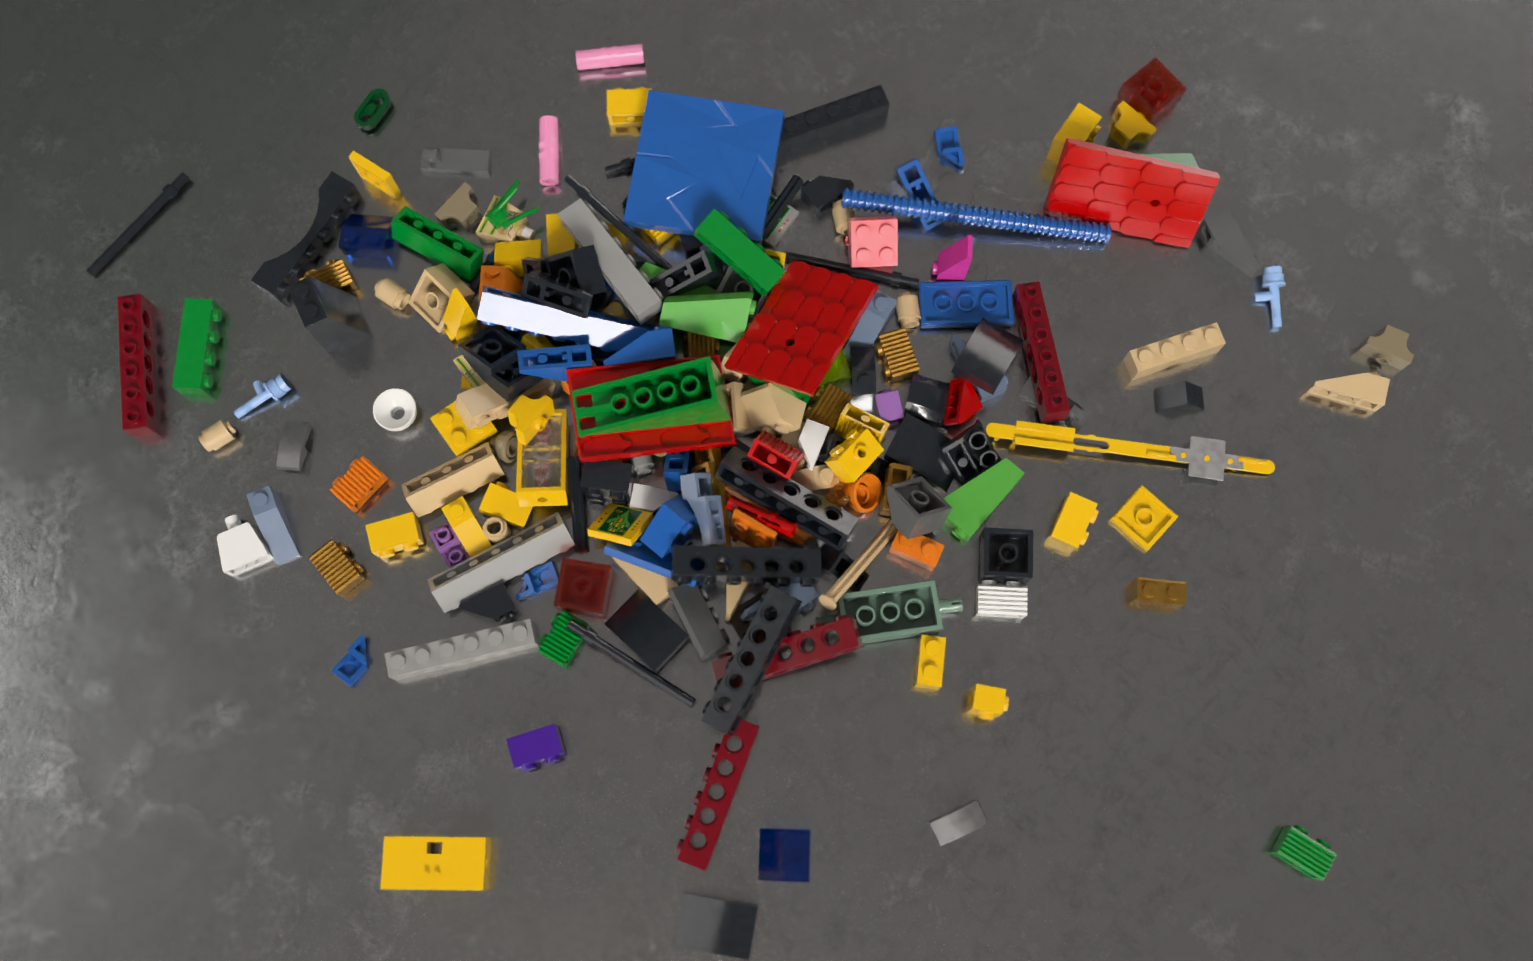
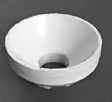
M398 388L386 390L374 402V418L381 427L389 431L404 430L416 418V402L405 390ZM398 407L403 408L405 411L404 416L399 420L393 419V410Z

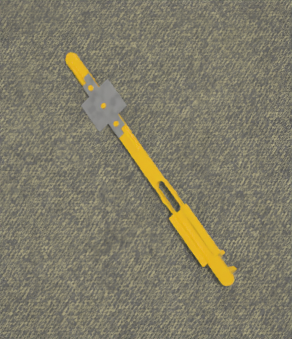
M1016 421V426L989 423L985 428L986 434L989 437H993L995 442L1001 438L1012 440V444L1070 452L1078 449L1088 452L1113 453L1189 464L1188 476L1223 481L1224 469L1271 474L1275 470V465L1270 460L1225 454L1226 441L1191 436L1190 449L1096 437L1095 435L1075 434V428ZM1081 438L1104 441L1108 444V449L1077 446L1074 444L1073 439Z

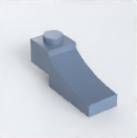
M691 473L680 476L682 498L688 501L694 511L699 524L703 546L726 544L721 496H713L711 474Z

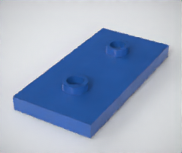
M1011 280L919 282L918 284L921 315L920 328L977 327L982 318L999 327L1014 325Z
M644 533L639 536L632 546L608 541L605 545L604 554L671 579V553L661 558L640 540ZM698 561L690 563L692 569L696 571L703 569V565ZM692 581V583L686 585L695 587L698 581Z

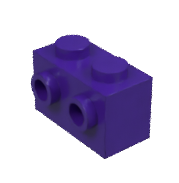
M556 724L506 739L515 769H521L522 772L537 768L536 763L546 761V764L560 761V756L566 754L560 731Z

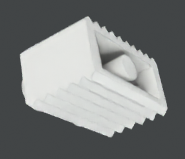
M993 580L982 581V584L976 586L975 616L1025 618L1027 616V586H1021V582L1015 581L1006 582V585H997V581Z

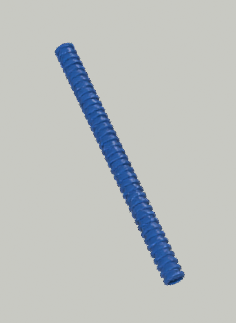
M845 188L841 200V206L844 209L847 206L849 209L854 207L856 210L861 208L863 211L869 209L871 212L876 210L878 213L883 211L885 214L891 212L892 215L898 213L899 216L905 214L906 217L913 215V218L920 216V219L927 217V220L934 218V221L941 219V222L948 220V223L955 221V224L962 222L963 225L969 223L970 226L974 224L977 227L983 225L984 228L990 226L991 229L997 227L999 230L1004 228L1006 231L1009 229L1014 232L1018 230L1021 233L1023 231L1030 233L1031 231L1033 234L1039 233L1040 235L1046 234L1047 236L1053 234L1054 237L1060 235L1061 238L1067 236L1068 239L1074 237L1075 240L1081 238L1082 241L1088 239L1089 242L1095 240L1096 243L1102 241L1103 244H1107L1111 236V225L1108 223L1103 225L1101 222L1096 224L1094 221L1089 223V221L1082 222V220L1075 221V219H1070L1069 221L1068 218H1063L1062 220L1061 217H1056L1055 219L1054 216L1047 218V215L1040 217V214L1033 216V213L1026 215L1025 212L1019 214L1018 211L1012 213L1011 210L1005 212L1004 209L998 211L997 208L991 210L990 207L984 209L983 206L977 208L976 205L969 207V204L962 206V203L955 205L954 202L948 204L947 201L941 203L940 200L934 202L933 199L927 201L925 198L923 200H920L918 197L913 199L911 196L905 198L903 195L898 197L896 194L893 197L889 193L886 196L884 193L879 195L877 192H873L871 194L870 191L864 193L863 190L857 192L855 189L849 191L848 188Z

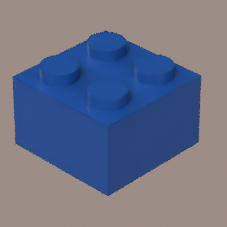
M682 493L662 504L640 538L645 545L661 558L671 553L673 545L687 546L692 539L690 534L693 530L699 528L694 511L688 501L683 500Z

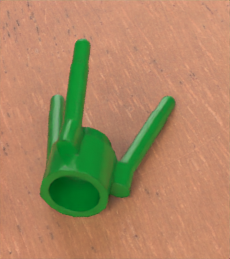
M519 179L511 185L498 203L485 215L487 220L496 229L500 226L506 229L511 224L539 211L537 206L507 220V217L510 215L503 207L518 191Z

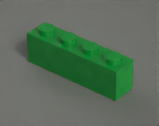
M405 206L392 219L393 239L438 264L444 263L451 271L471 281L483 264V248Z
M714 208L694 232V236L763 297L768 294L786 272L783 269V265L777 259H771L759 243H753L748 238V234L742 228H736L730 222V218L722 211L718 212Z
M185 298L172 384V388L180 394L209 395L210 388L213 386L212 369L217 360L215 348L220 338L218 326L223 316L221 307L213 299Z

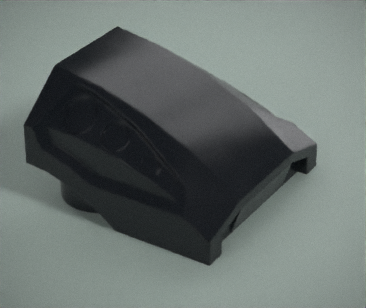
M914 372L903 413L904 417L907 413L934 429L948 431L949 426H945L943 423L950 383L931 379Z
M979 419L976 420L975 424L940 447L962 486L1002 460L995 451L993 444L989 441V437L984 432L983 425Z

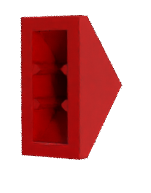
M962 378L950 380L943 425L961 424L983 408L972 383Z

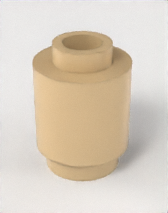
M841 200L833 204L832 209L836 231L842 235H848V217H856L854 207L849 209L847 206L845 209L842 208Z
M390 278L379 280L374 288L375 296L393 309H404L411 298L407 289Z
M911 292L899 294V297L895 299L897 300L896 312L898 322L901 323L902 328L918 326L921 319L918 297Z
M220 419L203 430L198 439L208 452L212 450L217 451L234 440V433L237 431L229 420L224 422Z
M490 517L483 525L484 535L493 544H497L511 536L509 525L500 517Z

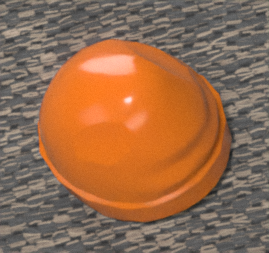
M869 472L862 473L855 482L843 483L842 486L847 504L859 513L872 511L881 499V482L878 477Z

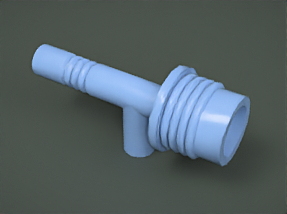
M1271 266L1263 268V284L1261 285L1262 288L1269 289V291L1255 293V302L1270 300L1272 328L1282 327L1279 287L1285 286L1286 282H1284L1282 266Z
M282 373L269 379V381L262 382L261 380H256L253 386L257 395L233 412L237 418H241L271 397L279 401L281 397L293 388L292 384Z

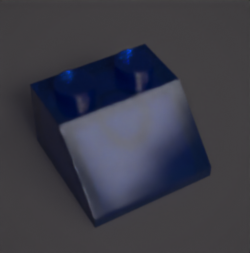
M352 213L342 224L338 247L345 257L391 261L394 239L392 238V219L394 217Z
M760 828L758 880L809 882L810 830Z

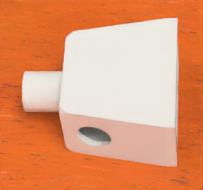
M231 515L225 519L228 530L217 535L221 565L224 573L234 576L274 559L265 539L255 525L250 522L242 524L239 515Z

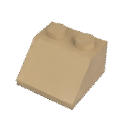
M442 263L424 269L408 303L438 333H441L447 327L443 317L452 290L457 288L468 304H470L475 293Z
M734 381L726 384L736 437L756 432L757 430L752 427L740 397L741 392L750 390L754 386Z
M771 383L741 392L740 397L754 429L761 433L766 430L767 433L775 436L788 434L800 429L806 407L805 402Z

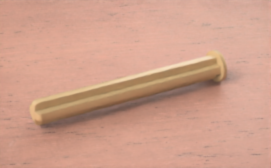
M892 519L887 522L826 594L820 595L819 601L825 608L835 610L837 601L896 534L898 529L892 523Z

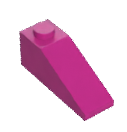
M967 235L938 253L937 260L932 262V275H936V282L965 280L972 260L973 235Z

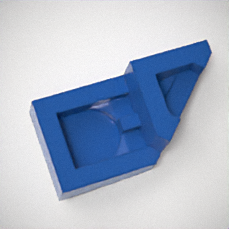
M957 126L935 129L934 137L937 153L957 166L964 167L963 151L959 143Z
M550 561L530 570L529 573H525L523 577L524 582L520 592L516 594V600L537 595L563 584L556 563Z
M363 634L347 649L348 653L331 670L337 678L350 688L367 670L366 638Z

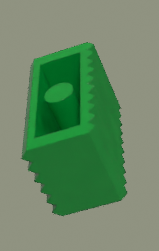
M563 610L561 614L558 612L551 622L553 626L548 635L545 633L538 642L540 647L538 652L563 668L567 667L582 642V637L566 628L570 620L576 621L586 629L591 628L588 623L566 610Z
M1299 825L1284 826L1271 853L1312 879L1323 881L1332 866L1334 858L1337 856L1336 853L1330 850L1331 845L1318 838L1316 841L1307 836L1309 832Z

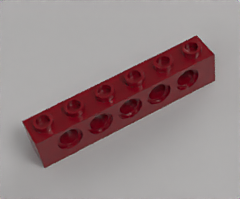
M1040 281L1017 284L1012 294V300L1021 339L1024 340L1023 347L1041 424L1064 421L1070 412V406Z
M141 293L117 296L122 430L134 438L158 435L152 303Z
M841 615L833 618V623L824 625V622L809 626L810 630L801 633V630H795L787 633V637L783 639L763 680L864 648L856 619L847 617V615ZM832 631L838 633V640L834 644H830L828 641V636ZM812 638L815 646L811 651L807 652L805 643L808 639ZM790 646L791 655L789 658L784 659L782 650L784 647ZM732 652L718 655V660L711 662L717 682L720 678L723 679L727 671L726 664L730 657L735 656ZM749 653L746 657V664L748 666L754 663L755 657L753 653ZM738 675L734 680L736 688L741 687L743 684L741 675Z
M741 720L734 735H726L720 731L724 736L721 744L716 743L711 757L715 758L712 768L707 766L702 781L706 782L703 792L698 790L693 805L697 806L694 816L689 814L684 829L688 830L685 840L680 839L675 853L679 855L678 861L704 871L707 870L760 727L758 725ZM733 737L739 738L742 742L741 748L737 751H731L727 747L729 739ZM723 761H729L733 765L732 772L728 775H722L719 772V764ZM716 784L721 785L724 789V794L719 799H713L710 796V788ZM706 808L712 809L715 813V818L711 823H704L701 820V812ZM697 832L704 834L706 838L705 844L700 848L692 844V836Z

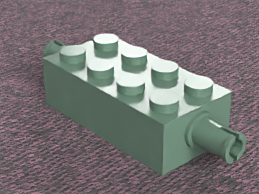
M934 580L845 593L837 601L838 612L836 615L815 617L816 623L824 622L826 623L824 625L833 623V618L841 615L856 619L862 643L867 644L940 633L943 630L941 614L962 612L963 605L960 604L962 602L960 596L939 599Z

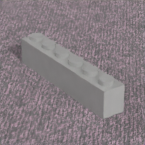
M580 198L558 213L561 224L580 248L594 244L603 278L638 323L642 325L662 311V300L664 298L656 287L652 289L648 284L650 280L643 271L639 272L636 269V262L629 253L627 255L624 254L621 250L623 246L616 237L612 238L609 235L610 230L605 222L597 220L595 217L597 214L590 204L586 205Z
M559 512L433 576L428 579L429 587L441 609L446 613L457 609L460 604L498 584L505 583V581L515 576L524 574L528 569L545 563L549 558L566 552L575 543Z
M526 619L384 653L388 676L391 679L400 680L538 647V637L535 623L531 619Z

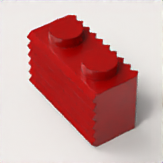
M765 430L755 438L747 457L789 480L797 471L805 453L804 451L800 452V449L796 450V447H792L791 444L788 445L787 442L784 443L779 437L776 438L775 435H771V433H767Z

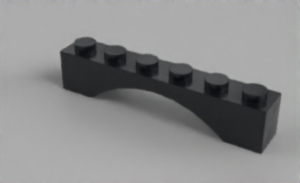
M332 171L319 188L317 214L307 234L288 252L277 258L265 261L251 279L253 284L279 302L284 297H287L290 294L287 286L295 283L297 279L304 275L305 268L318 256L319 249L325 242L329 241L333 230L338 224L343 222L350 207L357 203L360 193L356 186Z

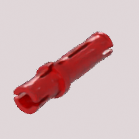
M731 495L727 501V510L734 512L735 509H738L768 528L778 531L789 538H792L797 530V523L779 517V514L774 511L770 513L734 495Z

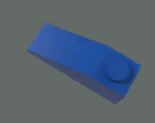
M912 158L894 167L907 197L911 196L913 199L918 197L920 200L925 198L927 201L933 199L934 202H937L917 158ZM918 216L925 231L944 223L941 222V219L934 221V218L927 220V217L920 219V216Z
M667 326L654 327L653 331L646 332L604 360V366L676 359L672 328H667Z
M590 344L517 351L520 374L568 382L566 369L593 367Z
M694 450L666 454L663 474L668 491H681L680 476L692 473Z

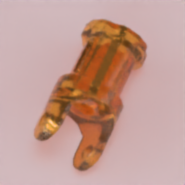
M844 482L837 483L826 495V500L842 509L851 500V497L845 496L843 492Z

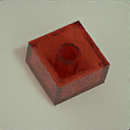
M1155 57L1122 84L1117 98L1121 102L1125 101L1136 112L1142 113L1145 119L1152 124L1180 102L1187 88Z
M563 558L553 606L561 611L566 610L568 612L605 618L614 572L612 566Z

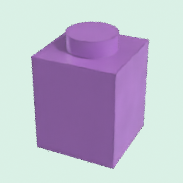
M891 389L879 391L873 400L876 416L890 423V426L901 424L904 414L898 390L891 391Z

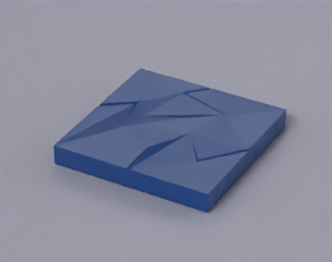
M649 90L623 219L624 223L630 227L694 236L696 228L715 208L718 212H724L736 228H742L753 243L756 242L762 246L785 119L784 110Z

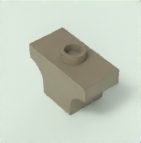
M464 182L453 195L451 194L445 199L444 204L434 214L441 226L448 228L449 226L457 225L468 231L482 216L478 206L473 203L476 195L469 184Z
M1388 324L1377 333L1376 337L1369 336L1358 349V352L1374 358L1378 363L1390 365L1400 370L1408 366L1414 357V354L1407 348L1409 333Z

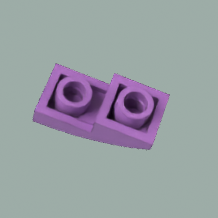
M449 521L429 532L448 568L470 558Z

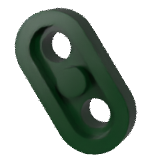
M380 88L372 90L354 113V120L360 129L371 130L375 128L389 110L392 102L387 91ZM384 101L381 105H377L378 102Z

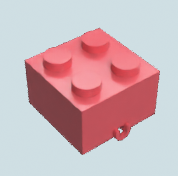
M894 215L848 217V236L845 237L846 246H848V263L852 268L898 266V219Z

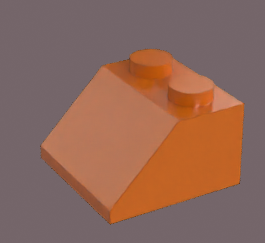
M481 265L479 305L483 286L521 294L524 281L505 266Z

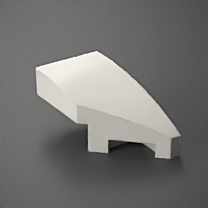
M807 419L798 440V449H800V452L804 451V458L808 463L807 467L812 471L830 427Z
M634 483L630 508L655 512L660 509L663 503L679 494L661 488Z

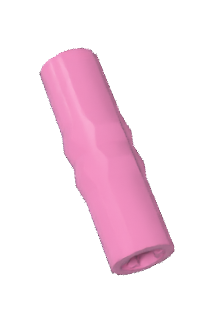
M642 44L576 51L578 70L644 63Z
M548 115L539 118V182L544 186H555L559 183L558 118Z

